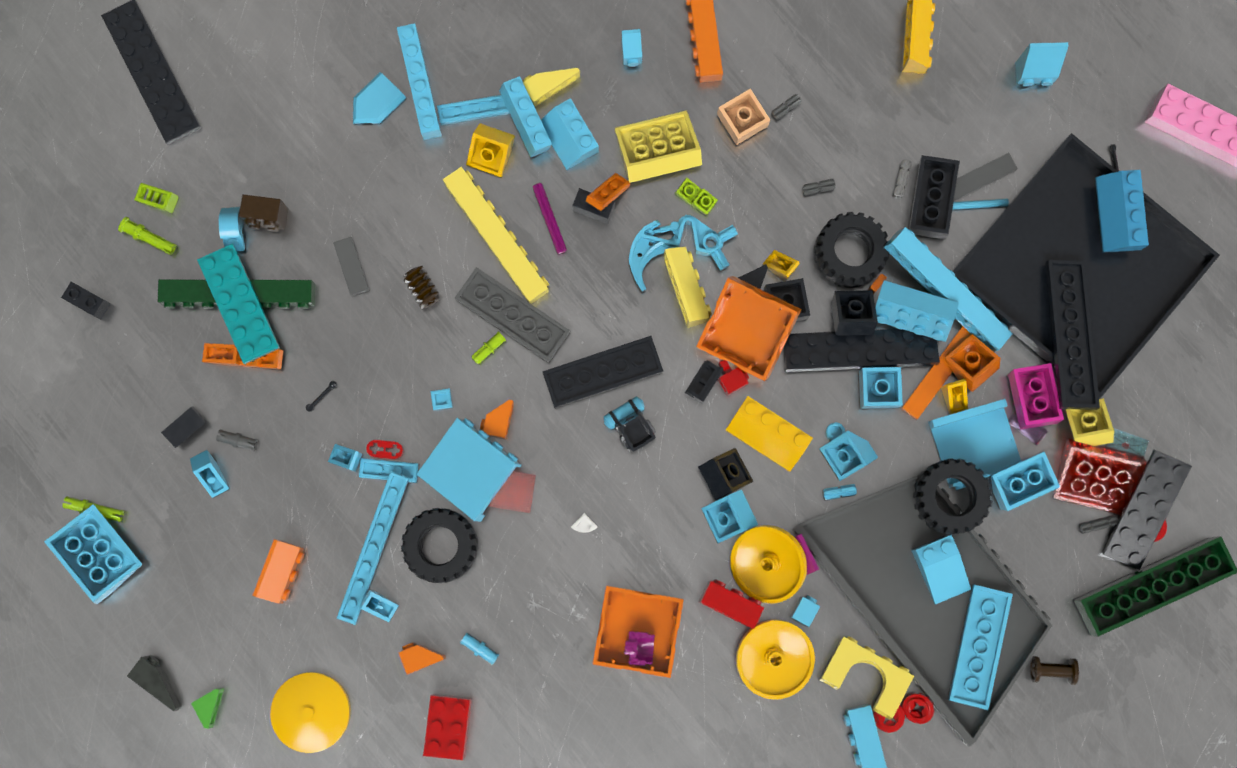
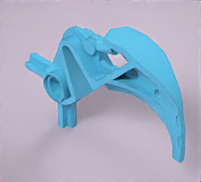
M685 215L678 222L674 221L670 225L660 227L657 230L653 229L661 225L659 220L644 226L636 235L629 253V265L640 290H646L642 278L645 265L655 256L663 254L665 249L678 248L686 224L691 226L696 254L706 257L712 256L720 271L730 265L721 249L724 242L738 235L736 228L731 225L716 233L691 215ZM672 231L674 234L669 240L654 237L656 233ZM707 240H713L716 243V245L714 247H708L705 242Z

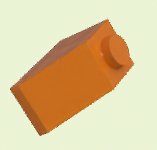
M508 400L486 414V418L481 421L480 430H483L490 437L506 440L514 401Z
M413 643L402 647L403 651L398 652L407 675L446 659L445 655L420 644L414 646Z

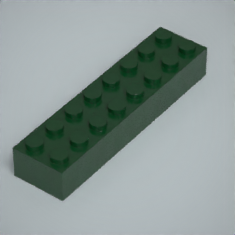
M1211 537L1079 597L1074 602L1090 635L1099 637L1236 574L1237 567L1222 537Z

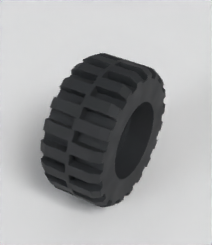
M847 212L846 215H837L835 219L829 220L817 237L814 253H816L815 261L820 266L818 269L821 273L824 272L826 274L825 278L827 280H834V284L838 286L844 284L846 288H851L852 286L860 287L865 283L871 282L884 269L890 254L884 248L888 242L886 240L888 235L886 231L882 232L881 228L883 226L880 223L875 224L873 222L875 218L871 216L866 218L864 213L860 212L857 215H854V212ZM853 234L862 238L869 249L867 261L860 266H850L843 263L837 257L834 249L835 242L840 236Z
M953 458L939 461L927 467L919 475L920 478L914 485L916 488L915 492H913V498L916 501L914 507L920 513L918 515L919 518L926 522V526L934 528L936 532L950 535L969 532L976 526H980L983 523V519L989 515L988 508L992 507L993 503L990 500V495H993V492L988 487L990 481L988 478L985 479L983 477L984 472L981 469H976V465L972 462L967 463L963 459L955 460ZM948 478H955L961 481L969 493L968 507L958 515L944 513L936 502V488L940 482Z
M433 508L432 510L423 511L418 516L416 515L412 519L413 521L406 526V532L402 535L401 539L403 540L401 552H403V559L409 566V570L420 579L432 583H447L460 578L471 568L470 566L476 558V551H478L477 536L472 525L459 513L446 508ZM437 527L451 530L458 541L456 555L452 560L444 564L430 562L422 552V540L425 534Z

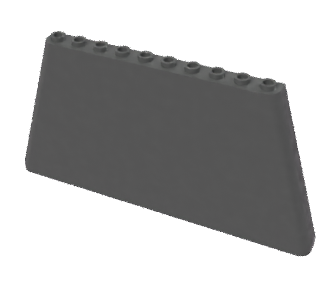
M919 475L795 526L793 528L795 534H802L814 558L900 665L909 669L910 674L914 676L913 681L925 696L929 697L933 706L965 745L969 747L973 745L1052 627V624L1049 622L1050 617L1044 611L1038 609L1036 606L1038 604L1031 595L1028 596L1025 593L1024 585L1011 576L1012 571L1005 564L1002 565L998 560L1000 557L993 549L990 550L986 545L987 540L981 534L978 535L973 529L961 534H952L971 590L934 604L911 550L950 534L936 532L934 528H929L925 525L926 522L919 518L918 515L920 513L918 509L915 510L914 504H916V501L913 498V492L916 490L914 485L919 480ZM937 486L935 497L939 508L949 515L961 514V508L948 499L950 495L947 491ZM973 585L1013 594L988 710L948 700Z

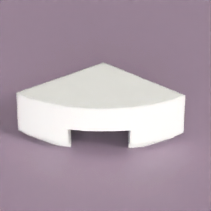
M584 513L571 528L581 533H587L595 530L598 526Z

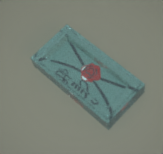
M1114 429L1113 443L1105 444V447L1144 459L1149 440Z

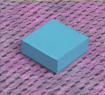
M450 388L431 391L434 411L453 408Z

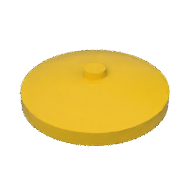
M760 525L749 529L737 539L731 552V571L736 583L748 596L763 603H779L789 599L801 588L805 581L807 573L805 553L797 539L780 527Z
M784 620L763 621L758 623L755 629H749L742 637L736 653V667L743 683L753 693L767 699H784L799 692L811 678L815 665L814 649L808 636L799 627Z
M317 672L296 675L281 685L272 700L270 710L272 727L277 737L286 746L295 751L313 753L327 749L335 744L347 729L350 720L348 696L343 687L328 675Z

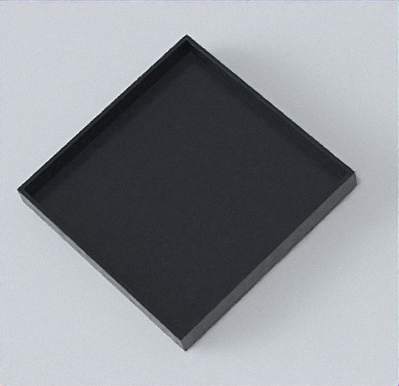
M1071 133L952 271L960 282L968 286L969 291L974 296L981 299L982 304L987 309L994 312L995 317L1000 322L1008 326V330L1045 361L1051 363L1052 367L1056 369L1045 262L1047 260L1085 261L1100 399L1217 260L1220 254L1144 192L1149 245L1142 250L1103 252L1095 178L1118 171Z

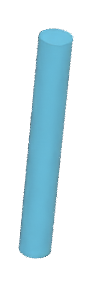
M994 199L953 202L952 210L1003 207L1009 205V200Z

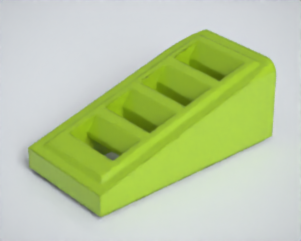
M140 183L134 200L173 213L179 196L172 192ZM148 189V194L146 196V199H144L145 193Z

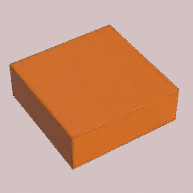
M880 274L868 290H873L874 294L887 277Z

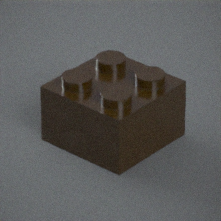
M242 194L239 217L250 229L260 230V227H263L272 232L285 230L288 207L281 199Z

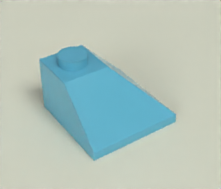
M850 431L843 433L819 448L840 481L878 458L867 440Z

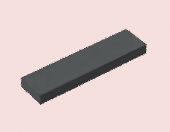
M1010 153L957 178L954 201L1016 171L1018 168Z

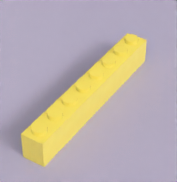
M460 167L443 179L445 186L530 304L534 303L549 292L547 288L549 283L544 276L540 277L536 272L538 268L533 261L529 262L525 257L528 254L522 245L518 247L515 243L517 239L513 232L505 229L504 225L506 223L500 215H495L493 212L495 208L490 200L485 201L483 198L484 192L480 186L477 185L475 187L472 182L474 178L468 170L464 171Z

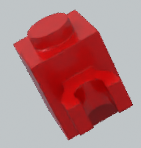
M726 360L719 362L718 365L723 369L724 375L719 377L718 381L727 396L749 384L747 372L739 367L732 370Z

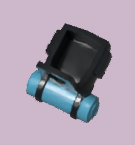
M637 396L603 416L604 424L611 430L616 428L619 431L621 442L631 452L644 447L656 438V431L649 419L646 420L643 416L644 402Z

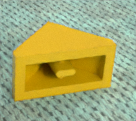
M774 250L763 262V265L767 264L768 270L784 282L794 273L800 262Z
M965 379L948 383L941 387L950 415L968 410L967 384Z

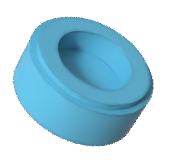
M835 422L826 428L825 433L826 437L832 441L846 431L842 424Z

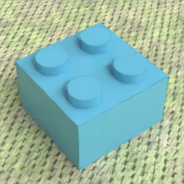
M872 367L859 370L860 409L899 408L903 406L901 367Z

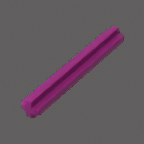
M537 183L533 185L534 193L556 252L562 254L567 251L544 187L542 183Z

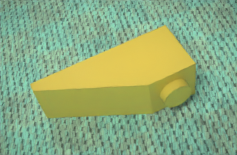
M573 68L536 73L533 76H527L522 82L534 107H536L580 77V70Z

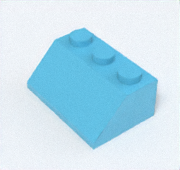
M571 98L554 107L541 119L552 146L566 170L599 152V145Z
M1045 451L991 475L993 494L1000 509L1005 511L1014 509L1060 487Z

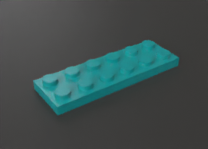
M230 244L197 259L243 364L252 362L280 349L235 246Z

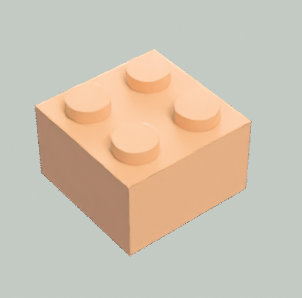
M751 89L718 107L717 115L736 145L769 126L770 118Z

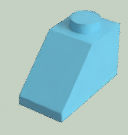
M641 30L621 31L623 65H628L629 67L638 66L642 63Z
M208 450L190 458L193 473L212 498L229 489L217 462Z

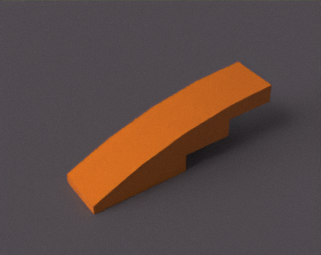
M204 343L202 362L241 367L281 369L283 350L278 349L252 362L243 364L235 345Z

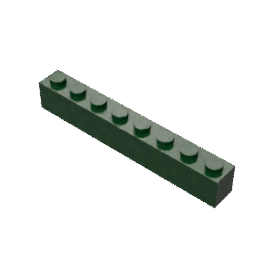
M158 279L157 302L163 305L164 308L174 309L176 306H183V308L193 309L195 306H202L205 309H213L214 306H217L206 280ZM250 280L262 309H270L271 306H278L280 309H290V306H297L299 309H309V306H315V283L312 280Z

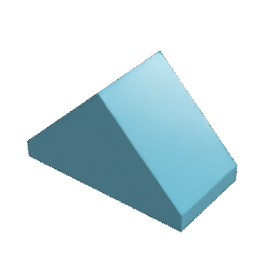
M335 444L328 462L356 472L363 454Z
M369 590L359 608L389 622L399 605L376 591Z

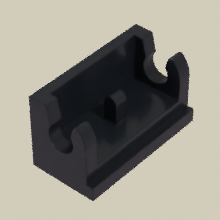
M708 360L704 361L685 394L703 404L722 374L723 369Z
M192 406L161 433L177 448L204 425L206 420Z

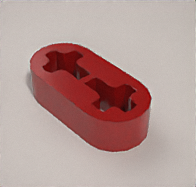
M372 440L367 444L366 451L374 458L396 460L403 456L404 448L398 442ZM375 444H377L378 447L384 448V450L377 451L376 454H374V451L371 450V447H374ZM396 445L400 452L393 456V453L387 452V448L393 449Z

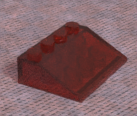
M1068 438L1062 453L1057 476L1060 487L1054 490L1053 498L1122 514L1147 462L1142 455L1100 445L1091 446Z

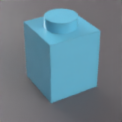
M808 595L806 598L800 597L790 618L806 627H810L820 608L816 604L817 600Z

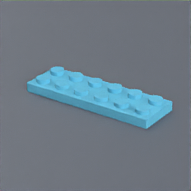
M978 585L972 586L948 700L986 710L989 709L1013 594Z

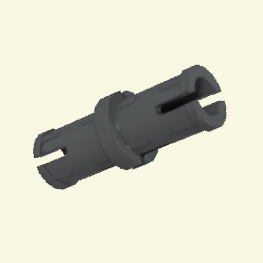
M222 429L218 431V434L221 436L217 435L216 437L218 442L228 443L235 448L242 447L252 451L256 449L254 445L258 444V439L242 436L238 432L234 434Z

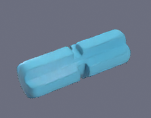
M855 484L823 490L825 500L857 494Z

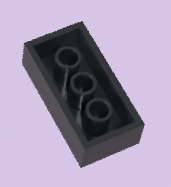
M921 156L909 229L915 235L939 239L947 238L960 161Z

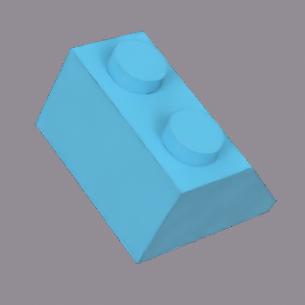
M742 489L701 508L717 543L758 525Z

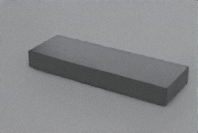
M352 237L333 242L351 297L369 291Z

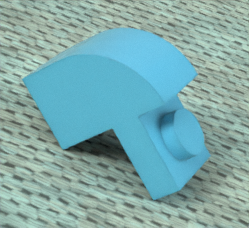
M240 207L221 208L219 213L220 239H223L224 247L233 244L236 251H245L246 247L242 233L244 222L239 217Z

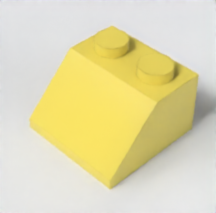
M1104 398L1099 399L1100 408L1097 410L1065 409L1074 441L1091 446L1113 443L1114 429Z

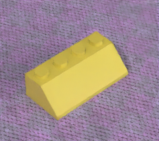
M686 247L665 249L663 258L687 328L708 322L712 312L709 304L706 305L703 298L706 297L703 287H699L697 280H700L697 269L693 270L691 263L694 260L691 251L687 252Z

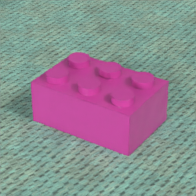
M1051 363L1013 369L1008 374L1020 430L1058 424L1064 420L1062 409H1059L1058 391Z

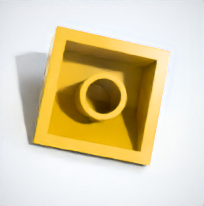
M480 123L473 132L466 165L502 177L512 151L515 135Z

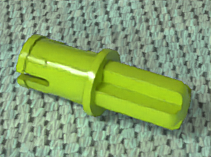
M498 331L487 342H483L484 345L471 356L477 364H480L491 353L494 354V350L506 339Z

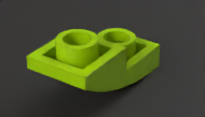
M685 178L675 191L676 195L705 215L710 212L718 201L704 188L701 189L688 178Z

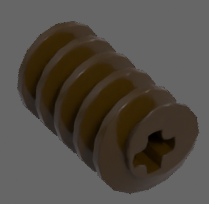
M423 265L409 270L403 276L409 290H413L412 295L417 296L415 300L417 303H420L421 309L428 308L439 301V298L436 299L439 292H432L435 285L428 286L431 279H424L427 272H420L424 268Z

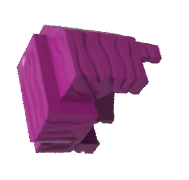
M629 631V640L625 641L624 654H630L629 664H653L655 635L647 634V632Z

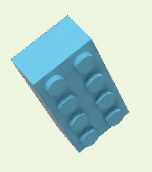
M884 280L875 308L878 323L946 342L959 302Z

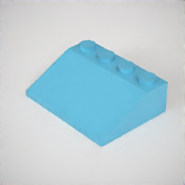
M94 504L44 541L95 604H99L113 593L142 565Z

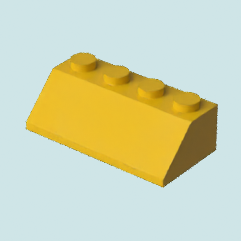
M907 0L902 72L925 74L927 69L931 67L932 57L929 56V50H932L933 39H930V32H933L934 21H931V16L935 11V3H932V0Z
M749 396L746 397L726 428L727 432L789 472L813 439V437Z

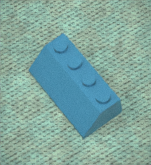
M1141 170L1118 171L1096 177L1103 252L1135 251L1147 247L1149 243Z

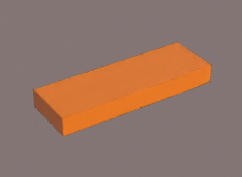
M614 173L587 196L586 202L602 211L628 189L630 183L619 174Z

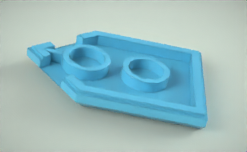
M380 72L353 97V124H380L406 99L405 95Z

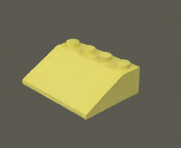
M687 110L615 128L629 183L702 165L701 148Z

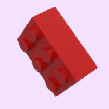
M719 580L708 581L699 603L749 628L755 629L764 610V607L760 606L762 602L753 597H749V599L742 597L744 593L732 588L731 591L726 589V584Z
M439 694L430 695L423 756L464 760L472 698Z

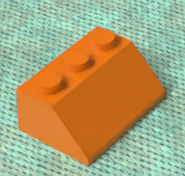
M274 539L252 596L278 604H283L284 601H287L290 595V583L294 582L297 576V571L295 570L304 558V548Z

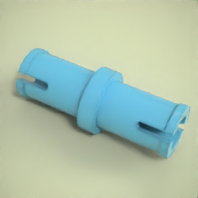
M468 633L465 634L460 644L473 651L475 656L479 655L491 665L499 656V654L486 647L484 642L480 643Z

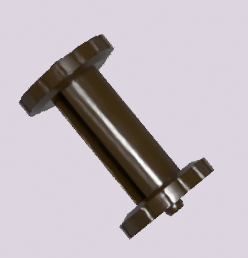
M1033 656L1030 663L1031 680L1037 683L1040 680V676L1068 678L1071 685H1076L1079 679L1078 661L1075 658H1071L1068 665L1041 663L1038 656Z

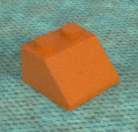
M973 334L945 357V361L957 379H965L967 388L971 392L976 390L1000 369L1001 358Z

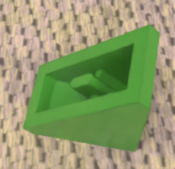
M217 688L191 703L203 727L206 729L213 728L224 688Z

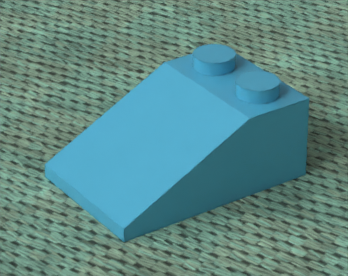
M1068 42L1030 43L1015 62L1016 84H1023V86H1032L1034 84H1041L1042 86L1052 85L1060 75L1068 49Z
M946 535L911 550L934 604L971 590L960 553L952 535Z

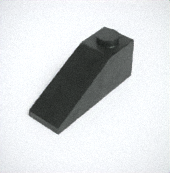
M151 655L149 657H141L127 677L173 712L180 710L181 705L163 667L158 664L159 661Z

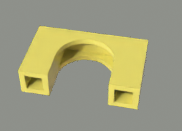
M849 636L847 638L843 637L823 672L820 681L838 690L853 665L868 663L874 666L882 676L883 687L872 710L889 720L892 719L914 676L910 674L909 669L892 664L893 661L885 656H882V658L875 654L876 651L870 647H861L854 638Z

